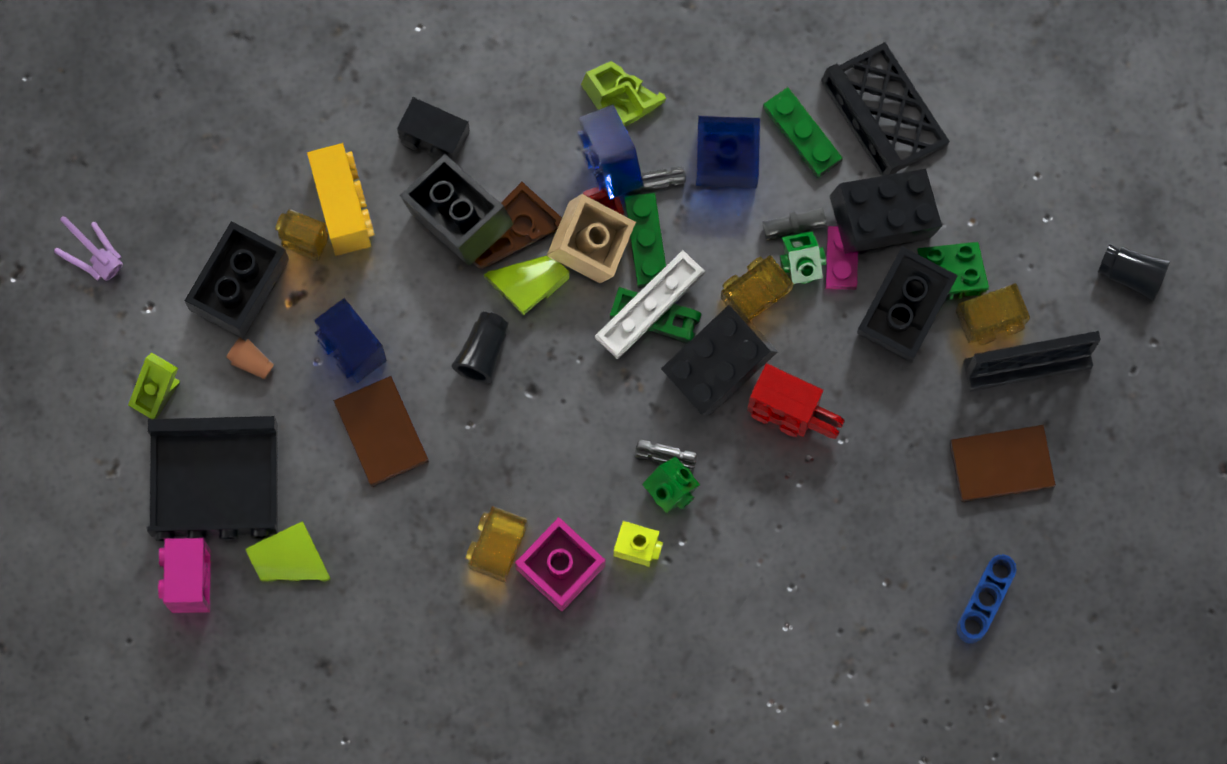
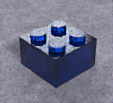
M612 104L579 117L582 130L578 131L577 134L583 149H586L582 151L583 158L587 167H593L596 171L593 172V177L598 189H605L609 199L643 187L644 184L635 145L614 105Z
M698 116L696 186L757 188L759 180L760 118Z
M345 298L314 320L317 331L314 332L318 338L317 342L327 355L333 352L335 355L333 357L337 362L336 366L346 379L352 376L356 383H359L387 361L383 345Z

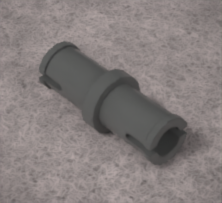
M823 207L796 214L794 211L790 212L789 216L762 221L767 241L773 238L791 234L796 235L800 234V232L827 227Z

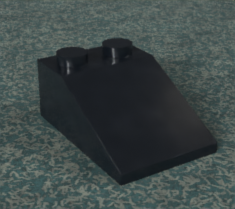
M901 247L862 320L857 334L913 362L958 275Z

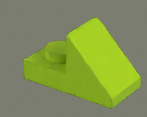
M150 353L145 358L128 406L150 419H157L180 383L175 378L178 368L154 353Z

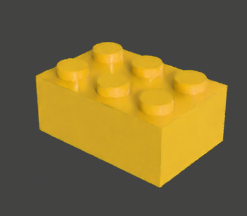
M340 143L307 152L335 256L371 247L369 237L374 236V231L368 209L361 210V208L367 207L360 180L353 181L359 179L352 151L346 152L344 144Z

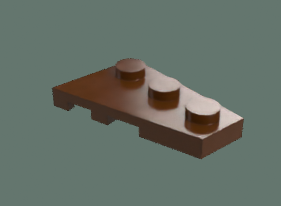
M523 182L501 202L514 225L473 262L480 270L557 231L562 217Z

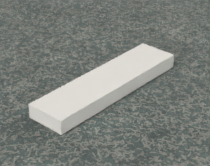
M682 250L595 335V339L618 360L705 274V270Z

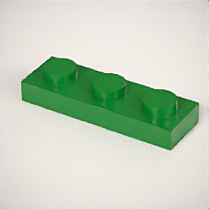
M789 87L763 104V109L817 178L842 162L843 157Z
M655 193L625 197L627 218L636 222L630 235L637 288H644L666 267Z

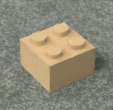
M581 194L569 201L546 256L598 283H602L614 277L636 222Z

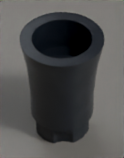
M1109 244L1098 272L1109 276V279L1119 282L1154 301L1170 261L1149 257L1123 247L1120 249Z
M481 312L462 350L451 365L453 370L472 381L483 384L492 383L496 362L506 337L505 332L509 322L498 314Z

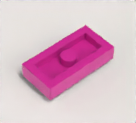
M828 226L825 289L856 290L858 251L845 253L838 226Z

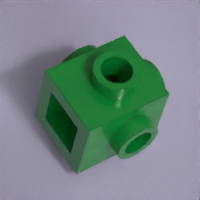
M813 231L782 237L784 255H780L781 269L783 274H789L792 284H807L815 279L823 278L822 266L826 265L825 252L823 247H819Z
M676 456L658 466L642 484L654 501L666 513L677 506L680 510L685 508L693 501L695 497L692 493L700 486L699 482L693 477L692 472Z

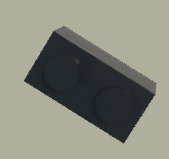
M413 97L397 127V132L401 143L414 150H417L418 147L428 151V154L436 160H439L446 154L455 162L470 129L468 121Z

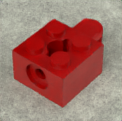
M767 363L750 395L747 411L752 413L751 417L765 424H768L769 421L780 426V431L792 437H796L797 434L804 437L807 429L810 428L829 438L836 439L840 433L837 428L843 427L845 422L841 416L819 406L823 389Z

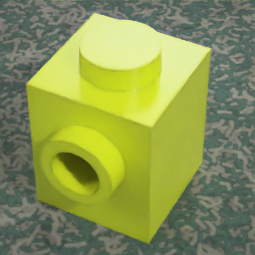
M623 521L613 556L650 567L652 559H659L663 542L658 541L659 531Z

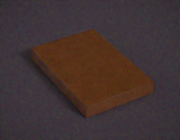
M391 376L333 400L371 487L429 462Z
M1044 425L950 440L961 502L1054 488L1056 486Z

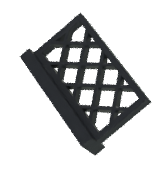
M886 42L840 65L836 63L826 69L821 79L822 84L882 176L896 174L897 171L949 144V139ZM881 53L888 63L887 70L870 66L872 58ZM851 68L863 71L862 83L849 80L845 71ZM868 73L884 77L882 90L866 85ZM889 79L902 84L904 88L903 95L886 91ZM864 92L880 96L878 108L867 106L862 100ZM884 98L901 103L898 115L882 110ZM905 104L918 109L920 112L919 121L902 116ZM880 117L896 121L894 134L882 131L878 125ZM901 123L917 127L914 140L898 135ZM921 129L933 132L938 141L932 145L920 142ZM896 142L912 146L911 156L901 160L895 151Z
M1099 331L976 353L973 357L966 358L963 361L970 391L1092 369L1091 355L1101 340Z

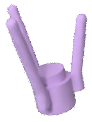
M65 216L61 217V222L93 254L90 259L93 266L91 267L59 248H55L54 253L90 273L97 281L101 277L105 281L114 277L123 266V263L120 261L122 256L114 250L98 224L92 222L91 227L107 251L103 248L98 250Z

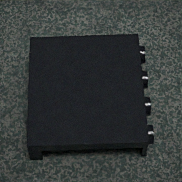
M275 416L148 419V433L151 436L150 526H147V532L151 537H155L156 541L165 542V539H175V536L204 538L206 540V536L219 535V539L235 540L238 539V535L251 534L253 539H266L270 537V534L278 533V423Z

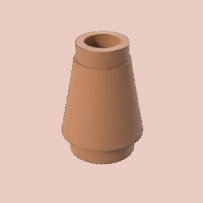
M241 337L235 342L226 356L227 359L232 361L231 365L262 379L267 377L275 365L249 339L245 341Z

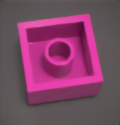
M560 517L515 562L516 570L561 612L605 567V559Z
M204 538L165 539V547L159 549V566L164 569V580H159L158 582L159 599H163V604L172 613L210 612V547Z

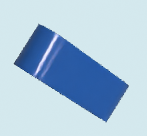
M1004 554L997 555L986 566L957 624V634L962 641L969 644L976 643L988 631L1016 574V564L1011 557ZM996 564L1005 566L1008 570V577L998 578L995 576L992 569L993 566ZM979 593H990L994 598V605L984 606L981 604L978 597ZM975 620L978 622L980 633L970 634L967 632L964 625L965 621Z

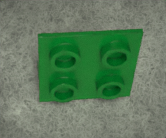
M978 242L917 248L918 255L958 275L948 294L949 299H953L954 293H957L958 298H962L963 293L964 297L975 295L978 297L981 296V293H986L989 290Z

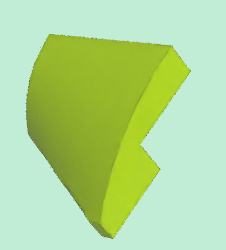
M612 61L586 72L581 86L613 133L647 115L666 101L663 93L659 92L656 95L643 87L641 79L626 74L622 67Z
M548 256L491 270L484 274L487 281L503 297L505 296L523 316L544 297L547 299L570 279L569 271L561 263Z
M303 521L245 549L261 581H328L331 579Z

